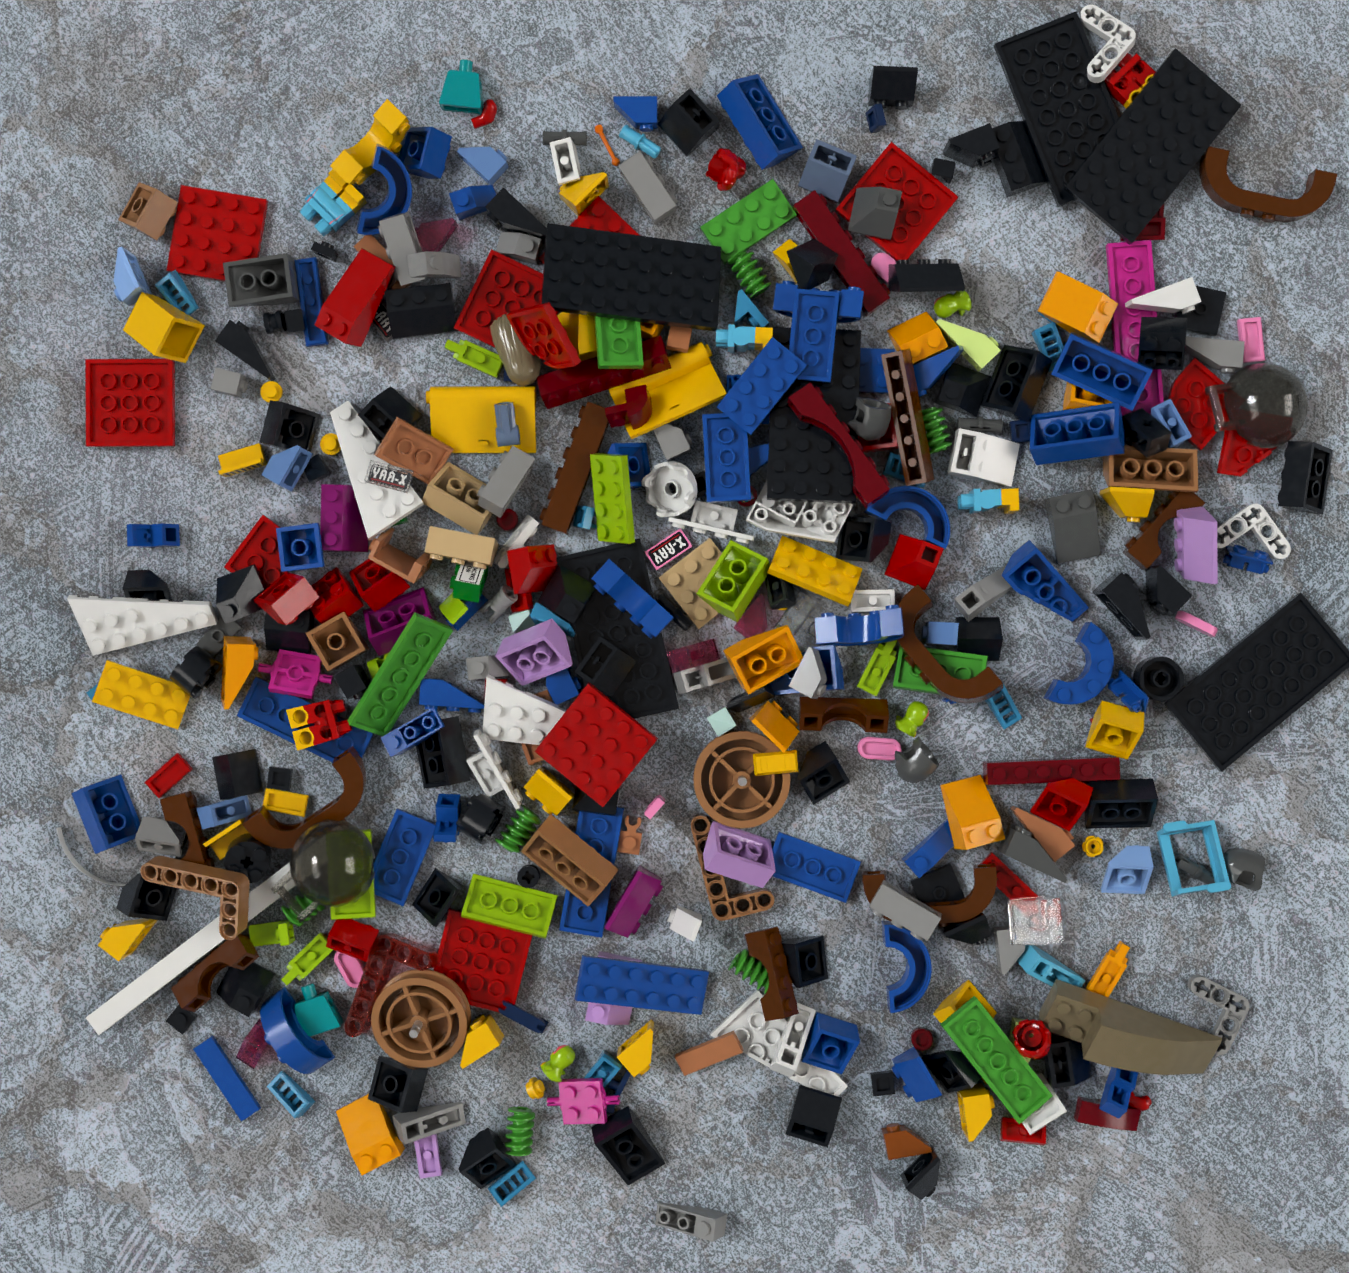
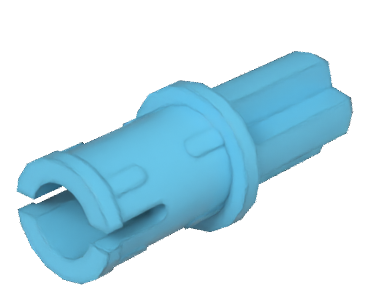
M628 125L622 128L619 137L635 146L634 149H640L652 158H656L660 154L661 147L647 139L645 134L641 135Z

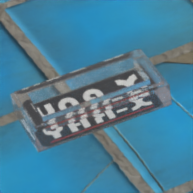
M370 460L364 481L365 483L408 493L414 472Z

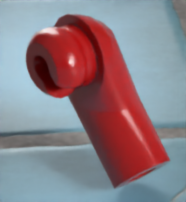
M486 100L483 104L482 114L471 119L474 129L494 121L497 105L493 100Z
M1132 1091L1128 1106L1141 1111L1148 1110L1152 1104L1150 1097L1146 1095L1138 1097Z

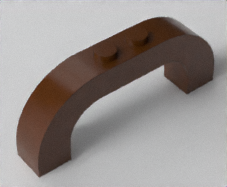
M1209 146L1201 156L1199 165L1201 184L1206 194L1214 203L1228 211L1240 213L1241 217L1262 218V221L1268 223L1275 221L1293 222L1307 217L1328 200L1337 178L1336 173L1315 169L1308 175L1303 195L1297 199H1285L1240 189L1235 186L1227 175L1229 150Z
M917 584L899 603V608H902L904 637L898 639V642L906 655L904 658L911 668L916 667L921 672L918 676L926 685L930 683L939 694L951 701L970 704L982 702L993 697L1004 687L1003 682L989 666L971 679H956L943 669L916 637L915 625L918 619L933 607L932 600Z
M352 746L334 758L332 765L343 780V793L301 822L295 824L281 823L263 805L248 815L242 825L259 842L280 849L299 847L315 837L317 839L322 838L326 835L329 828L332 826L337 827L344 823L345 818L354 811L360 802L366 785V770L360 755Z
M996 863L973 865L975 882L972 891L965 898L956 901L924 903L942 914L938 926L947 927L951 926L952 923L967 921L976 917L987 908L996 890ZM885 870L863 872V887L869 903L883 880L886 881ZM886 916L883 917V918L887 919L888 921H892L891 919H889V918L886 917Z

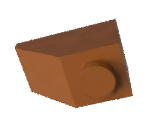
M891 1123L886 1125V1128H881L888 1160L932 1152L928 1141L904 1125Z

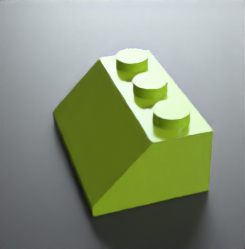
M730 540L696 594L718 613L738 623L768 575L769 560Z

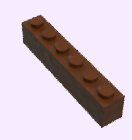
M906 349L882 354L881 358L906 486L932 481L935 478L911 351Z
M588 401L586 406L582 405L578 418L581 420L578 427L574 426L570 436L573 439L571 447L567 446L564 451L563 459L566 460L563 468L559 466L555 475V479L558 481L555 488L551 487L547 497L550 500L547 508H543L540 515L542 526L566 535L569 532L577 506L580 503L591 473L590 454L599 452L609 426L605 415V408Z

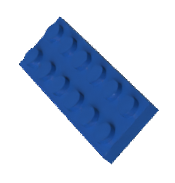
M255 677L237 716L295 744L292 732L314 726V723L291 729L286 710L312 703L301 697L269 692L270 682L260 677ZM337 715L339 722L346 720ZM352 726L353 730L343 734V737L306 748V750L333 763L335 757L353 746L362 759L374 733Z
M617 806L616 816L579 811L576 834L615 866L624 807ZM612 880L589 907L566 889L559 931L602 938Z
M582 955L574 999L582 1002L702 1015L709 971Z

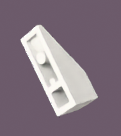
M1193 277L1133 298L1125 303V307L1166 313L1182 311V314H1186L1195 310V305L1200 303L1201 299Z
M797 1003L799 1013L788 1018L770 1066L771 1070L791 1077L797 1070L816 1010Z

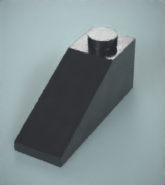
M229 320L215 342L269 380L274 381L276 378L254 337L247 332L249 327L239 320L236 324Z

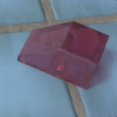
M453 218L421 223L419 228L415 227L422 252H440L458 227L456 220Z
M762 594L756 598L733 627L744 638L764 633L767 629L765 599Z
M714 638L667 652L673 673L720 659Z
M260 1019L245 1037L236 1056L237 1059L252 1069L257 1066L269 1047V1044L264 1039L265 1032Z

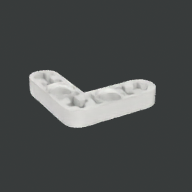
M1087 5L1081 10V24L1107 41L1105 46L1087 66L1088 79L1093 83H1099L1105 80L1135 44L1136 33L1131 27L1098 6ZM1092 14H1094V18L1090 17L1089 19H1087V15L1091 16ZM1110 23L1114 28L1111 31H1104L1102 26ZM1127 36H1129V40L1125 39L1124 41H1121L1122 37L1126 38ZM1109 51H1115L1117 57L1108 59L1105 57V54ZM1101 67V73L1096 72L1093 74V69L1097 71Z
M1260 504L1246 506L1217 527V535L1225 532L1229 534L1221 539L1222 543H1217V549L1226 547L1251 529L1272 558L1284 559L1291 552L1290 544ZM1251 509L1258 510L1257 518H1250L1247 521L1244 519L1252 513ZM1234 520L1239 521L1242 525L1238 533L1233 532L1231 529V523ZM1265 525L1272 529V534L1269 538L1264 537L1261 533V529ZM1276 537L1278 538V540L1274 541L1276 545L1274 543H1268V541L1274 540ZM1282 545L1283 549L1281 551L1283 554H1276L1275 550L1277 549V546Z

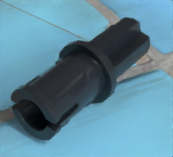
M664 593L658 597V600H655L674 617L673 621L684 631L692 626L693 621L679 609V605L676 606Z

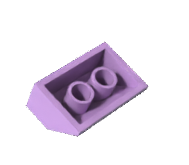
M1203 506L1177 510V518H1174V528L1177 531V538L1174 539V547L1177 552V559L1174 561L1176 572H1179L1187 580L1218 584L1217 521Z
M552 618L504 638L495 656L522 686L569 668L573 664L566 634Z
M715 821L712 822L703 852L705 870L763 888L776 871L771 840L725 826Z
M601 951L598 954V957L642 962L640 959ZM589 1002L585 1021L604 1025H629L632 1007Z

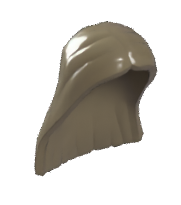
M504 314L502 317H498L497 320L495 319L490 326L493 343L510 380L519 386L530 385L536 381L540 374L541 359L537 355L533 356L524 347L506 317L507 314Z

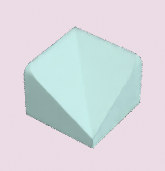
M530 610L508 617L514 633L535 626L530 618Z
M726 707L707 717L718 737L737 726Z

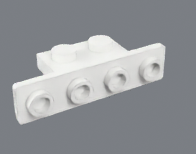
M699 500L695 501L691 521L675 517H669L668 521L672 522L673 527L684 529L685 525L694 527L693 531L706 534V530L715 532L714 536L727 539L728 535L735 536L736 541L748 544L749 540L754 541L755 537L754 535L733 531L738 509Z
M480 729L475 730L473 736L481 751L467 758L466 762L486 796L490 797L505 790L515 809L521 808L523 797L519 789H514L511 784L512 778L509 772L503 770L500 765L501 759L496 751L493 752L490 748L491 742L486 733L482 734Z

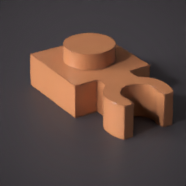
M627 815L625 818L627 830L620 831L617 852L639 855L642 833L636 832V829L641 825V817H638L637 823L632 825L629 823L630 815Z

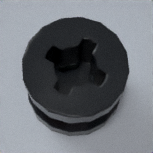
M277 310L273 314L269 312L263 313V322L267 334H273L274 331H286L282 310Z
M531 864L523 866L517 875L519 884L525 888L534 887L540 879L539 869Z

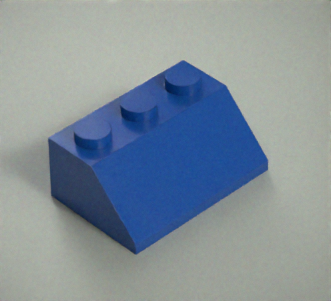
M121 774L71 793L95 854L135 839L140 821Z

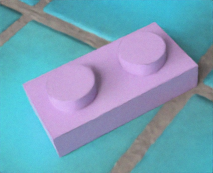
M437 1134L414 1141L420 1179L441 1176L443 1172Z

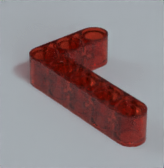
M395 933L379 935L374 941L344 1024L346 1034L350 1037H357L366 1034L371 1028V1014L374 1003L388 981L395 960L417 970L424 971L437 966L439 962L437 952ZM386 938L390 941L389 949L384 944ZM405 946L409 949L410 952L408 957L404 954ZM424 954L429 958L428 965L423 962ZM378 959L382 961V969H379L377 966ZM370 980H373L375 983L374 990L370 987ZM363 1000L366 1001L368 1005L367 1010H365L362 1006ZM356 1021L360 1024L359 1031L355 1028Z

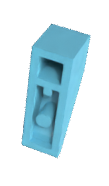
M1030 943L1025 946V951L1017 960L1027 974L1050 986H1053L1055 980L1058 979L1081 988L1086 981L1057 959Z

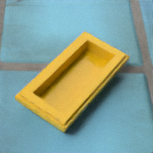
M789 750L784 753L778 751L753 754L755 776L799 772L797 750Z
M266 788L263 805L270 811L305 817L309 795Z

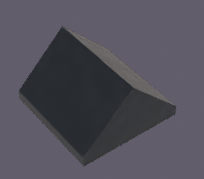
M811 239L786 251L799 289L811 290L829 280L838 257L836 252L816 239Z
M955 617V623H959L955 652L988 656L987 661H999L1003 642L1000 617H974L969 622L965 617Z
M256 749L212 757L220 800L263 792Z
M435 868L412 905L434 927H437L464 886Z

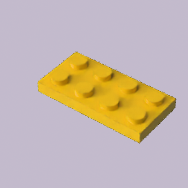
M782 535L767 573L848 607L862 568Z
M107 660L92 702L178 729L190 695L171 680Z

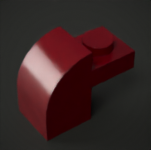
M646 384L625 389L626 403L605 408V415L611 428L631 424L633 430L648 422L652 415V401Z

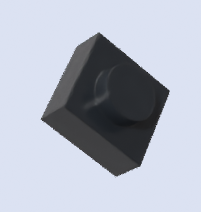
M314 241L311 248L316 255L336 262L339 255L334 250L333 245L324 241L321 244Z
M270 766L267 788L290 791L293 769Z
M178 1005L166 1022L183 1035L198 1015L192 1011L184 1010Z
M892 1070L870 1073L873 1097L895 1094Z

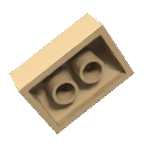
M447 462L427 485L422 498L424 505L475 535L481 532L493 514L478 505L479 496H477V493L485 483L450 462Z
M430 526L424 552L430 555L429 559L442 561L443 558L452 559L451 563L464 565L465 562L473 563L475 568L486 569V566L492 567L499 543L495 538Z

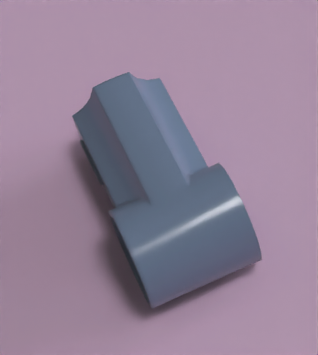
M513 402L494 404L498 447L520 445V432L518 425H516Z

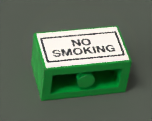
M465 562L464 565L456 564V576L452 575L450 581V588L453 589V598L479 603L488 576L489 566H486V569H479L473 567V563Z

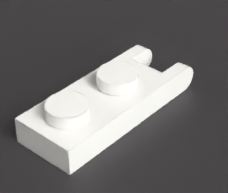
M527 514L496 554L494 563L500 568H505L509 563L507 551L524 547L525 541L537 532L539 523Z

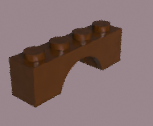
M1171 491L1167 496L1170 499L1165 505L1161 503L1154 510L1155 516L1150 521L1146 520L1140 526L1139 530L1141 532L1136 537L1132 536L1125 543L1126 549L1122 553L1141 570L1148 569L1162 553L1158 544V533L1161 526L1167 520L1177 518V510L1202 507L1205 504L1194 492Z
M800 697L799 730L821 731L830 722L845 720L856 723L865 732L887 733L889 722L887 699L830 697L812 699Z
M188 791L160 799L165 821L179 824L188 835V851L181 860L215 867L213 859L209 858L207 850L209 846L205 847L203 845L208 839L203 836L196 811L198 804L195 795Z
M778 926L746 933L745 938L749 955L762 962L769 977L768 990L760 999L765 1021L783 1019L798 1014L797 1001Z
M240 934L233 940H226L218 948L211 951L206 959L196 964L194 969L186 976L180 978L178 983L171 989L182 1009L196 1012L211 999V985L214 977L220 970L228 966L244 970L260 956L250 938Z

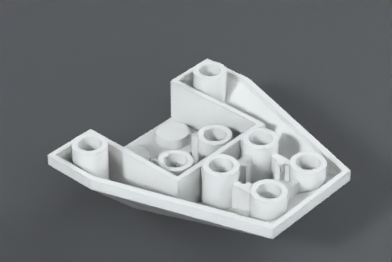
M766 481L746 521L764 531L834 543L853 504L767 500Z

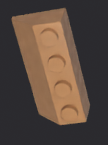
M1124 445V454L1103 456V476L1108 487L1198 492L1197 450L1167 448L1165 451L1146 458L1133 446Z
M551 814L521 850L524 855L588 907L619 870Z

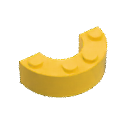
M388 99L373 115L374 122L367 134L353 147L344 149L330 165L350 185H361L366 178L376 171V169L372 168L376 144L390 149L395 154L402 148L400 143L410 128L409 120Z

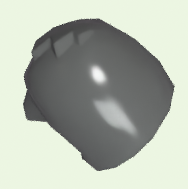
M857 397L855 418L847 424L855 431L857 436L866 441L881 438L887 431L891 420V406L876 399Z
M919 737L913 741V745L906 751H895V767L899 777L904 781L918 783L933 774L939 766L934 754Z
M1228 849L1223 857L1229 880L1233 884H1239L1253 891L1260 890L1265 858L1248 849Z

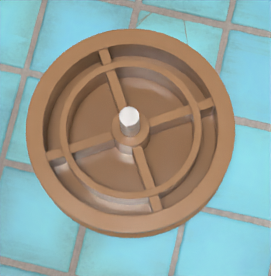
M751 731L727 732L713 739L700 753L694 768V790L704 811L715 821L733 828L756 827L773 818L787 799L790 789V773L755 776L753 754L778 752L780 749L768 738Z
M428 969L408 970L394 976L383 987L374 1003L371 1014L372 1031L383 1051L394 1060L417 1068L434 1067L451 1059L463 1045L471 1024V1009L463 990L448 976Z

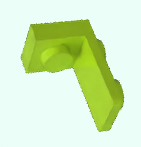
M289 920L249 926L250 940L254 947L279 943L281 946H286L295 941L293 924Z

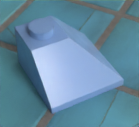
M119 247L117 249L113 281L116 286L114 293L120 302L122 301L130 306L137 302L141 292L151 295L152 293L136 256L124 247Z
M1127 845L1110 860L1100 889L1101 893L1145 894L1154 868L1150 847Z

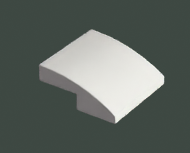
M894 589L855 590L850 602V614L861 613V616L870 615V611L886 610V606L895 605Z

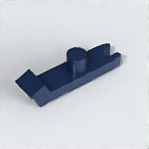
M505 1000L502 1003L506 1008H498L502 1015L537 1033L542 1034L549 1023L545 1019L538 1018Z
M627 1069L620 1082L613 1078L611 1079L608 1088L615 1091L614 1095H621L631 1074ZM607 1105L606 1112L614 1114L615 1105Z

